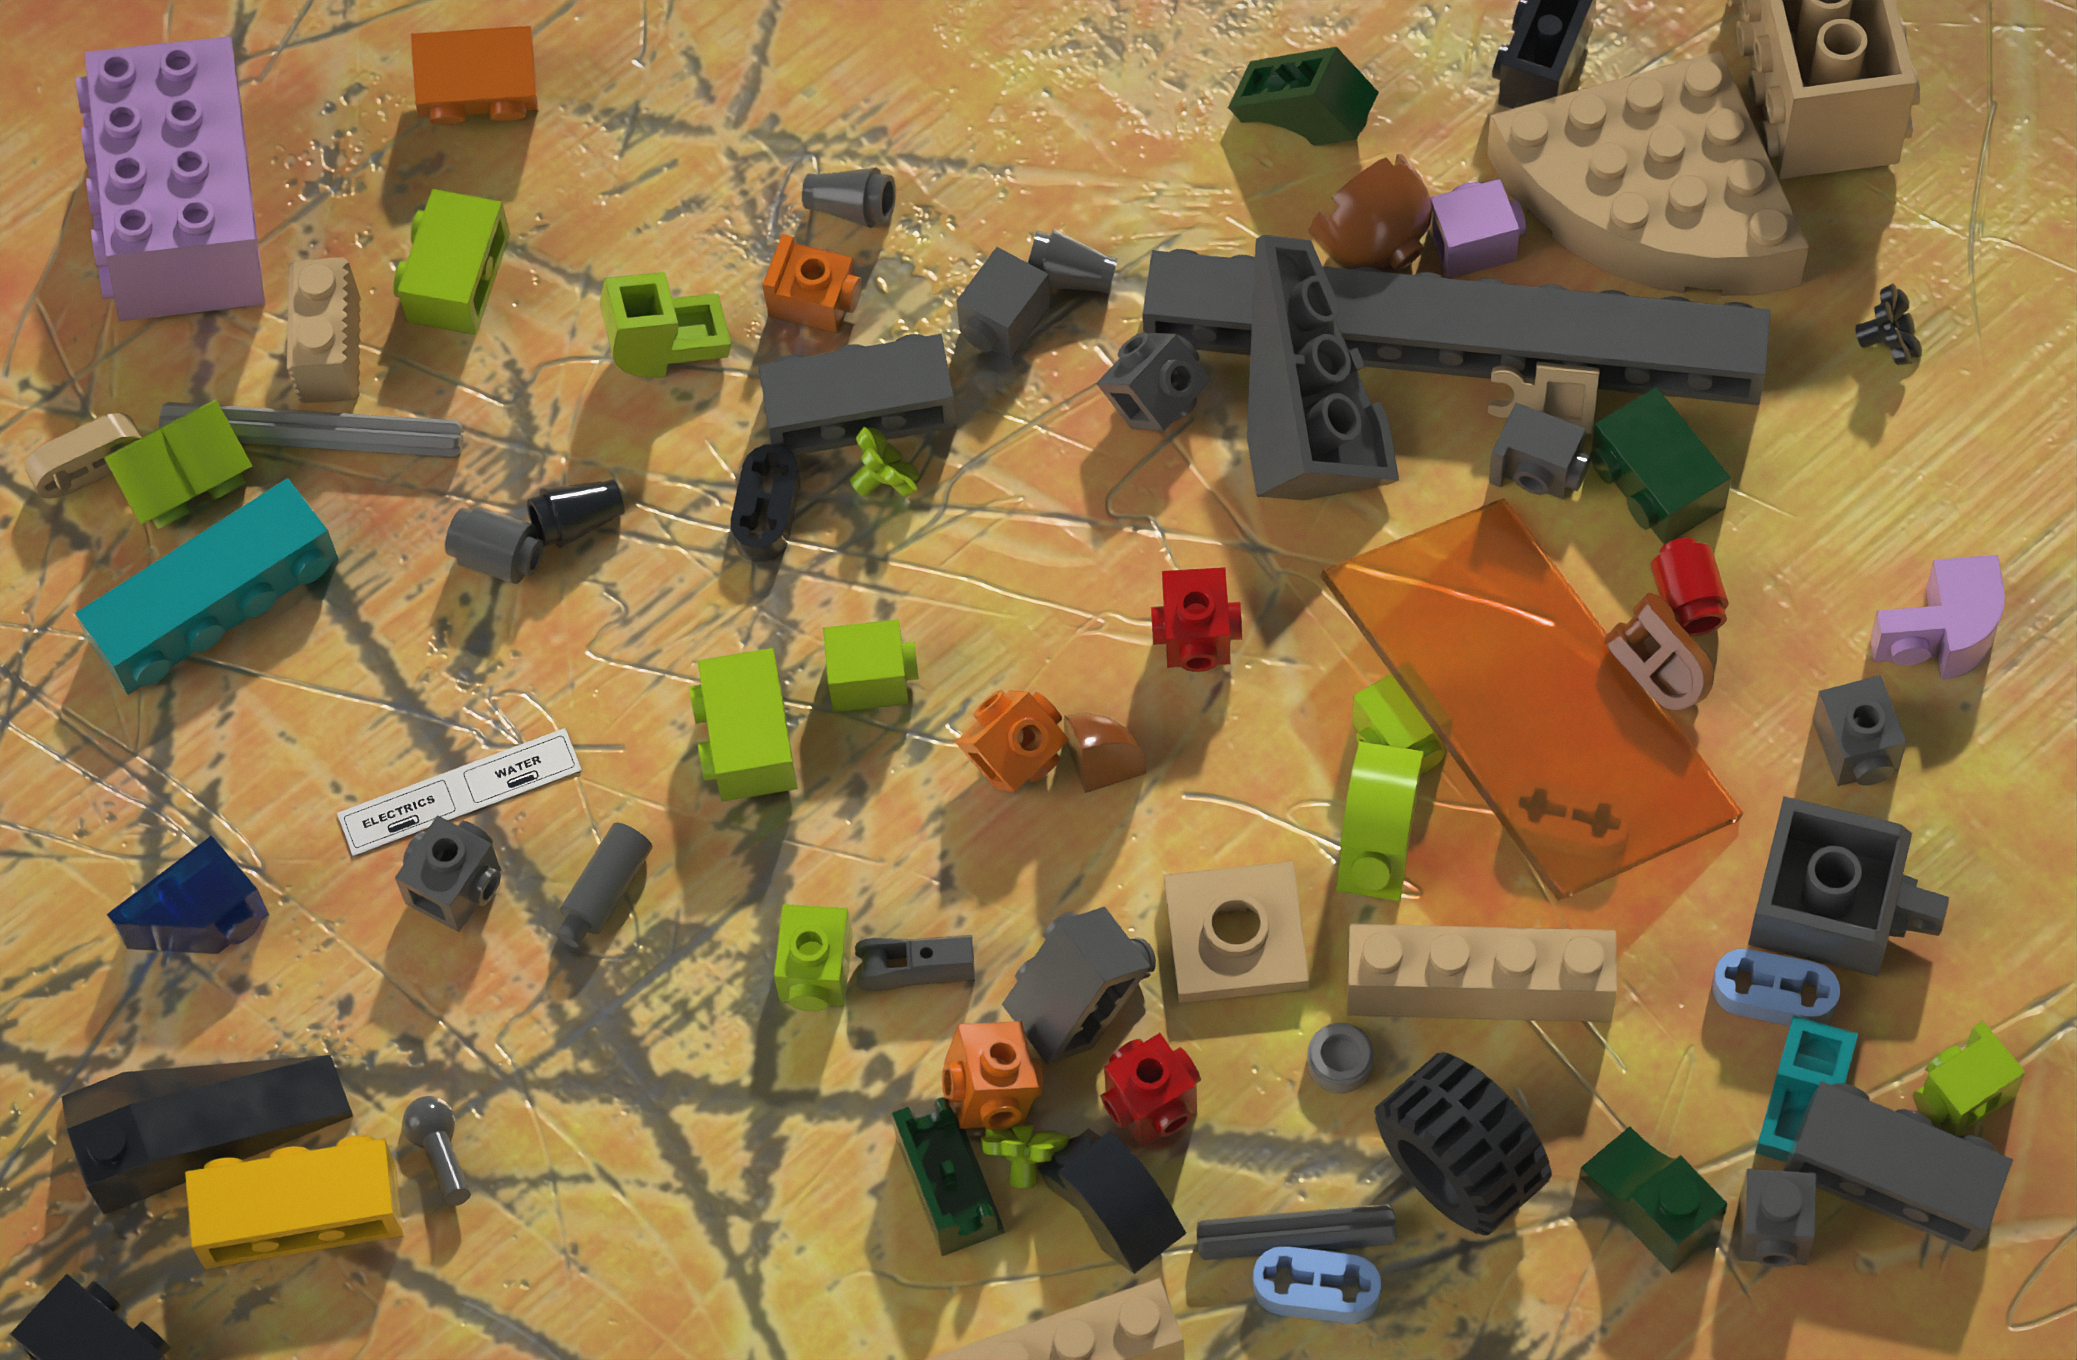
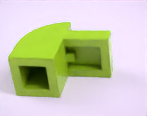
M665 272L604 279L600 307L614 362L621 370L635 376L661 378L666 377L668 364L728 358L731 340L718 293L672 298Z
M1359 741L1352 768L1343 820L1337 892L1401 901L1424 751Z

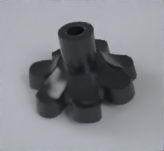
M1892 283L1880 290L1881 303L1874 307L1876 319L1857 324L1855 327L1856 337L1862 348L1884 343L1891 349L1893 359L1897 365L1911 364L1913 357L1922 356V346L1920 341L1911 334L1915 333V324L1911 314L1906 313L1909 309L1910 301L1907 295L1901 289H1897L1895 284Z

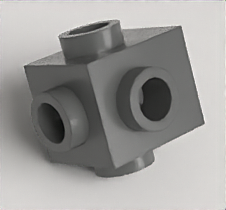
M1140 333L1123 344L1118 351L1119 359L1096 384L1131 429L1165 431L1172 422L1183 418L1195 407L1197 403L1196 396L1211 379L1198 363V352L1185 338L1177 334Z
M437 815L426 833L421 831L412 838L404 853L403 866L395 877L405 904L460 932L477 905H486L495 894L500 883L501 868L492 845L493 840L491 837L470 822L460 821L457 826Z

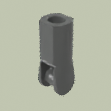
M972 935L918 939L868 938L859 941L855 945V954L862 959L863 972L859 973L856 978L857 986L862 990L882 991L920 984L975 981ZM907 958V967L889 968L888 959Z

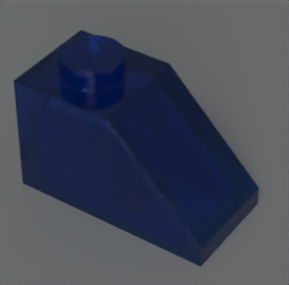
M211 835L106 915L120 941L127 949L218 954L230 944H239L250 938L259 928L261 921L269 913L256 886Z

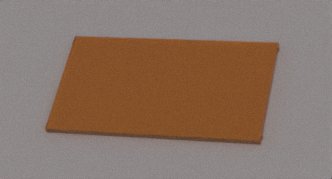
M1505 498L1493 501L1490 504L1323 569L1320 576L1558 901L1570 898L1580 891L1727 825L1735 824L1744 814L1664 707L1653 700L1612 654L1605 643L1607 632Z

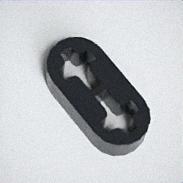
M767 444L755 448L747 455L742 466L731 515V534L737 552L745 559L754 562H767L778 557L785 550L789 541L800 491V473L794 454L786 447L777 444ZM770 467H777L781 469V475L775 477L771 494L764 493L761 476H767ZM760 512L767 513L770 530H765L762 533L761 539H752L749 530L756 529Z

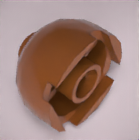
M1403 154L1396 155L1395 166L1385 157L1360 172L1332 197L1338 207L1328 220L1319 211L1308 229L1311 237L1321 249L1343 268L1373 267L1382 270L1391 265L1395 271H1400L1416 260L1424 250V246L1419 240L1427 232L1431 222L1433 209L1430 195L1418 172Z

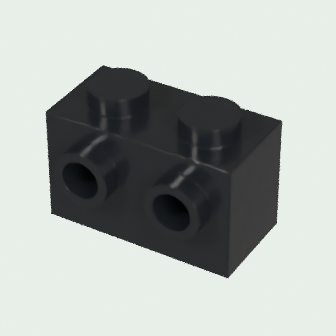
M1519 0L1512 22V31L1515 32L1509 45L1501 44L1493 65L1492 78L1500 80L1498 105L1514 109L1567 94L1594 28L1597 0Z

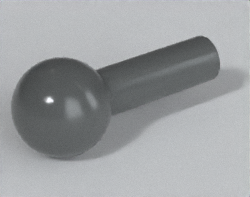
M420 1097L406 1108L402 1119L403 1131L412 1144L425 1148L445 1203L449 1206L461 1205L470 1198L471 1193L449 1139L455 1129L454 1112L448 1103L438 1097Z

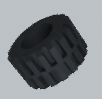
M1442 1052L1441 1054L1437 1053L1375 1108V1119L1383 1142L1408 1180L1443 1215L1476 1234L1488 1236L1543 1188L1552 1177L1550 1162L1544 1146L1533 1126L1518 1106L1482 1071L1449 1053Z

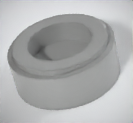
M1334 1023L1321 1028L1312 1037L1308 1046V1070L1312 1079L1323 1089L1334 1093L1351 1092L1364 1085L1372 1073L1374 1064L1373 1045L1366 1033L1360 1028L1347 1023Z

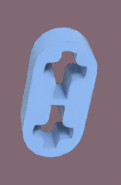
M1736 949L1726 953L1718 961L1712 981V994L1719 1006L1737 1016L1790 1026L1794 1015L1826 1024L1833 1017L1840 997V984L1835 974L1822 964L1752 949ZM1738 971L1751 973L1750 980L1754 985L1750 986L1748 994L1735 992L1736 986L1733 980L1737 977ZM1804 984L1816 986V996L1820 998L1816 999L1814 1007L1801 1005L1802 999L1798 993L1801 992Z
M1288 1246L1274 1247L1264 1252L1256 1261L1253 1270V1290L1258 1303L1268 1312L1274 1314L1346 1324L1359 1323L1370 1318L1378 1308L1381 1299V1277L1375 1265L1366 1258L1357 1255ZM1286 1267L1292 1269L1291 1275L1293 1280L1312 1283L1313 1285L1294 1283L1290 1285L1288 1294L1275 1293L1274 1282L1265 1278H1275L1278 1274V1269ZM1346 1276L1359 1277V1287L1369 1292H1359L1356 1296V1302L1347 1303L1342 1301L1343 1295L1341 1290L1322 1287L1321 1285L1343 1286Z

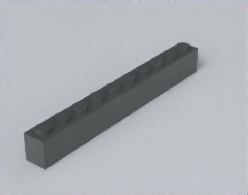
M1175 249L1170 252L1152 250L1143 307V333L1177 334L1189 341L1196 350L1250 355L1255 257L1235 255L1229 258L1199 255L1188 249ZM1323 267L1340 306V312L1335 319L1348 350L1358 348L1365 367L1491 379L1492 368L1510 366L1520 371L1524 378L1535 379L1537 362L1599 368L1597 389L1645 394L1657 387L1664 396L1760 405L1766 372L1770 309L1753 308L1741 302H1730L1724 305L1697 303L1678 296H1668L1662 299L1635 297L1616 290H1607L1600 293L1572 291L1554 284H1545L1538 287L1510 285L1491 278L1476 281L1448 279L1429 272L1406 275L1385 273L1373 267H1358L1355 269Z

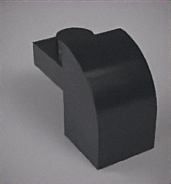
M1088 1128L1079 1136L1069 1139L1066 1147L1056 1152L1052 1156L1051 1161H1046L1037 1168L1048 1188L1080 1211L1101 1249L1133 1274L1137 1273L1187 1234L1154 1178L1131 1150L1110 1131L1101 1137Z

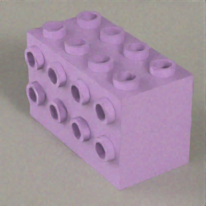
M231 36L85 52L87 76L76 77V87L80 113H83L84 127L81 128L85 163L88 164L89 178H86L90 213L93 215L94 230H91L95 264L99 269L103 299H115L119 321L265 305L242 105Z

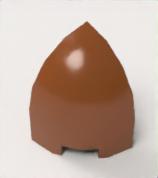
M1088 712L1064 715V733L1070 739L1067 742V746L1085 793L1146 774L1145 756L1128 729L1110 717Z

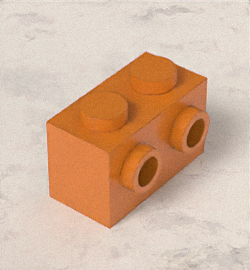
M531 26L410 33L415 104L419 118L430 117V123L436 125H453L465 122L466 115L490 113V119L513 121L526 117V111L538 110Z

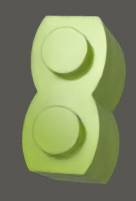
M213 400L104 457L138 522L143 524L153 520L157 529L190 513L191 511L186 501L208 490L211 498L215 500L244 485L246 482L241 472L252 467L217 400Z

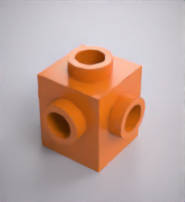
M1000 690L978 706L973 713L977 721L955 743L995 789L1016 792L1027 780L1034 783L1046 776L1060 761V756L1057 752L1070 739L1057 725L1062 721L1061 714L1042 694L1035 692L1031 695L1030 692L1009 690L1005 694L1003 690Z
M1022 1021L958 1024L944 1061L942 1089L944 1098L948 1099V1102H954L959 1127H985L989 1130H1003L1014 1125H1023L1034 1098H1039L1042 1093L1043 1073L1039 1060L1031 1058Z

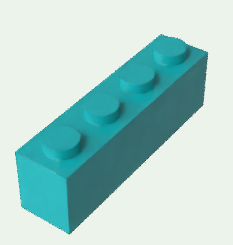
M286 478L83 607L75 615L88 642L128 695L141 686H149L158 682L168 673L172 666L192 653L202 652L211 648L222 638L225 632L245 619L264 614L275 604L278 598L298 585L317 580L327 571L329 565L339 559L328 529L289 478Z

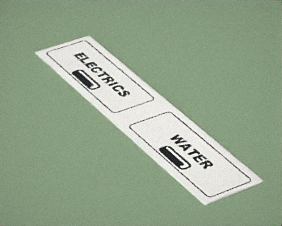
M563 728L338 812L337 815L352 856L427 829L437 815L446 820H451L582 771L567 731Z

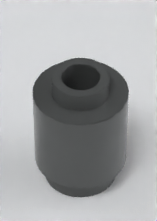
M476 507L473 510L459 509L450 523L445 540L446 554L457 558L459 566L513 584L519 583L525 575L531 576L536 572L544 549L543 541L538 539L536 525L482 507Z

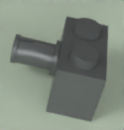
M1105 906L1079 915L1075 912H1068L1055 919L1045 929L1043 937L1046 940L1036 955L1025 962L1016 972L1015 978L1017 983L1002 1003V1006L1014 1022L1022 1021L1026 1038L1046 1064L1093 1049L1142 979L1149 978L1151 976L1150 972H1153L1156 968V958L1151 945L1140 937L1130 939Z

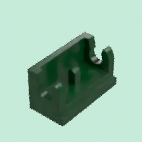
M938 1098L934 1103L936 1110L929 1115L916 1118L914 1111L910 1107L900 1109L891 1114L896 1140L941 1255L945 1256L1004 1234L1005 1231L965 1129L959 1127L956 1112L954 1113L948 1099Z

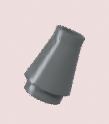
M877 167L826 174L808 173L803 182L802 203L805 209L818 210L869 228L874 227L876 223H888L895 207L896 186L892 175L881 174Z
M1053 229L1052 234L1036 231L1028 263L1049 275V288L1090 290L1108 294L1118 258L1104 255Z

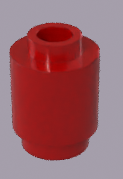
M1690 537L1675 539L1663 545L1659 550L1660 554L1652 560L1651 569L1659 595L1673 610L1675 620L1690 637L1704 635L1720 628L1727 621L1725 609L1728 607L1729 602L1712 547L1706 543H1697L1696 539Z

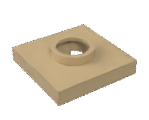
M1294 861L1164 875L1178 1003L1309 990V975ZM1246 908L1255 911L1259 916L1260 929L1249 942L1240 945L1228 944L1220 940L1212 927V919L1219 911L1220 915L1231 911L1246 912Z

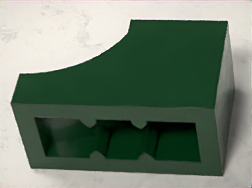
M1331 47L1250 61L1228 109L1242 123L1259 122L1279 126L1301 135L1313 146L1357 140L1367 124L1368 115L1379 91L1338 47Z
M1631 1126L1580 1168L1579 1177L1671 1273L1721 1232L1728 1203L1681 1155L1676 1159L1666 1156L1645 1141Z

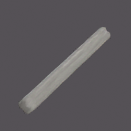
M177 402L163 404L160 411L159 428L205 404ZM220 405L239 442L245 444L455 457L460 454L462 449L463 430L461 423L457 420Z

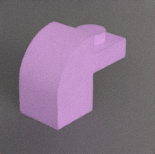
M1998 555L1934 560L1926 587L1929 607L1877 611L1870 638L1874 662L1893 661L1897 665L1909 666L1922 663L1929 658L1938 657L1941 680L1961 676L1978 666L1987 656L1993 645L2004 608L2005 594Z

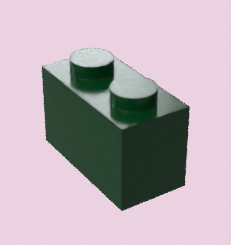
M1657 387L1595 423L1592 450L1590 452L1594 469L1607 484L1614 482L1627 498L1629 511L1637 524L1644 530L1651 528L1664 545L1726 508L1731 477Z

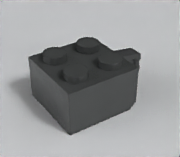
M1784 796L1748 945L1878 976L1889 936L1905 937L1906 930L1935 936L1940 935L1944 926L1949 897L1916 887L1917 879L1903 874L1912 832L1903 825Z

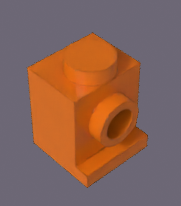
M782 234L762 284L768 316L838 333L845 311L850 313L855 311L861 294L862 279L855 276L853 257L796 244L793 236Z

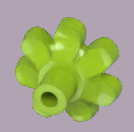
M863 427L856 440L862 448L863 456L861 460L865 465L850 478V483L854 489L863 497L871 494L881 483L891 485L903 497H908L916 492L918 488L914 481L920 478L918 470L908 462H899L902 459L901 454L890 443L886 445V437L880 430L873 427L868 429Z
M1024 1123L1023 1125L1012 1126L1011 1131L1009 1129L989 1130L985 1128L986 1137L981 1138L983 1153L1004 1156L1010 1161L1011 1186L1032 1188L1036 1186L1037 1162L1051 1161L1054 1153L1066 1147L1070 1136L1052 1130H1043L1033 1134L1034 1124Z

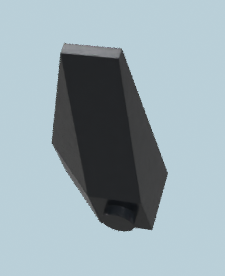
M331 1055L122 1072L61 1096L66 1130L85 1185L103 1215L186 1183V1171L204 1169V1165L209 1161L220 1158L244 1160L354 1116Z

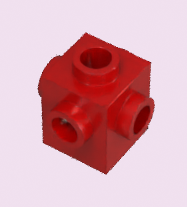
M1226 567L1162 571L1163 606L1151 607L1153 645L1166 644L1167 668L1182 667L1187 671L1203 672L1211 670L1217 665L1231 664L1230 641L1242 640V617L1240 602H1228Z
M1161 1033L1145 1042L1141 1039H1135L1124 1044L1112 1054L1109 1064L1104 1066L1106 1092L1101 1094L1103 1105L1111 1119L1120 1129L1128 1127L1141 1148L1159 1137H1167L1176 1133L1192 1117L1198 1114L1196 1084L1201 1081L1200 1074L1187 1052L1182 1047L1173 1051Z

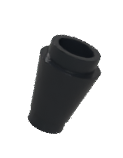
M613 479L604 482L541 488L539 496L527 500L530 522L536 525L538 539L543 541L544 547L555 543L557 547L561 548L625 513L620 489Z

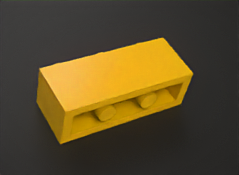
M364 1135L350 1136L339 1140L335 1147L311 1151L304 1147H285L272 1152L269 1158L246 1162L237 1158H220L206 1163L204 1169L185 1172L192 1248L205 1269L404 1236L396 1163L385 1138L375 1140L373 1137Z

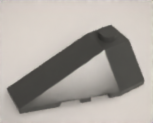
M1262 235L1256 239L1247 442L1257 497L1308 500L1389 485L1399 481L1389 420L1381 402L1371 404L1361 381L1358 370L1365 367L1358 348L1349 351L1335 320L1340 312V306L1311 240Z

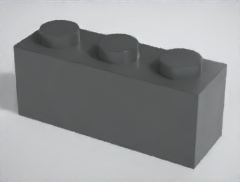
M942 333L930 336L910 334L900 337L894 342L871 346L851 344L840 347L834 352L806 357L786 355L776 359L774 362L758 365L771 443L786 447L794 455L858 445L856 437L863 427L867 429L873 427L880 430L885 435L886 440L957 428L954 396Z
M1821 1081L1807 1104L1783 1171L1816 1173V1188L1973 1251L1989 1230L2013 1159L1997 1153L1996 1147L1982 1138L1971 1135L1957 1137L1935 1128L1929 1118L1918 1112L1907 1109L1894 1111L1870 1101L1869 1096L1859 1088L1843 1083L1830 1085Z

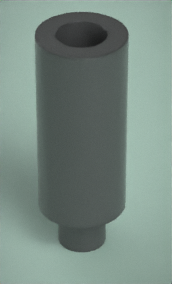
M616 822L612 824L560 907V912L566 919L556 935L562 942L571 947L578 948L588 932L592 934H599L653 849L652 843L643 834L622 823Z

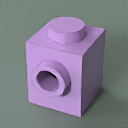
M1501 179L1482 184L1478 182L1465 183L1455 188L1452 192L1430 197L1433 211L1428 231L1446 278L1451 279L1517 261L1519 236L1526 234V224L1518 200H1508Z

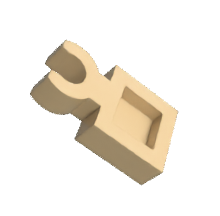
M1537 362L1535 379L1524 378L1522 373L1513 367L1492 368L1491 382L1510 385L1514 390V395L1508 400L1489 399L1487 413L1495 417L1507 418L1515 403H1519L1586 429L1585 434H1592L1599 368Z

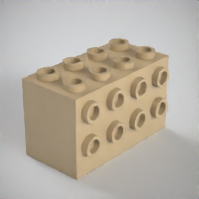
M1727 0L1729 7L1738 6L1741 20H1738L1736 23L1738 49L1742 57L1750 56L1753 70L1748 72L1749 96L1753 107L1762 106L1765 121L1760 123V140L1768 157H1774L1779 180L1899 164L1904 139L1912 137L1911 107L1912 105H1918L1920 102V85L1916 69L1912 66L1907 46L1906 28L1902 17L1899 15L1896 0Z

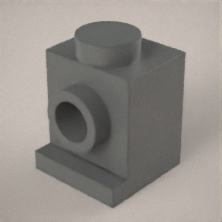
M1515 403L1491 453L1489 483L1501 487L1506 477L1514 480L1518 486L1530 493L1539 495L1548 493L1564 499L1568 488L1575 491L1580 489L1590 465L1591 456L1583 453L1586 429Z

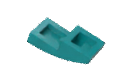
M1793 1015L1758 1140L1756 1154L1786 1162L1807 1104L1820 1082L1822 1081L1830 1085L1835 1083L1845 1084L1858 1033Z

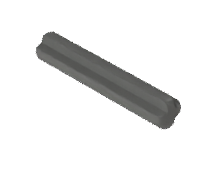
M1382 1204L1202 1220L1197 1224L1196 1235L1200 1258L1214 1260L1260 1256L1274 1247L1285 1246L1312 1250H1329L1386 1245L1395 1242L1397 1228L1392 1206Z

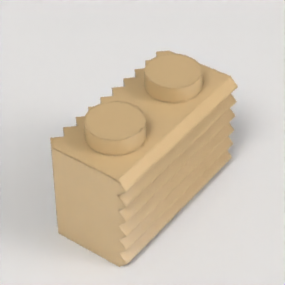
M343 257L294 260L289 264L287 370H289L291 382L294 383L293 388L296 389L298 401L303 403L354 400L360 395L357 386L360 384L358 379L360 374L358 368L360 363L358 343L361 341L358 333L361 330L358 323L361 321L359 316L361 311L359 301L361 297L350 264Z

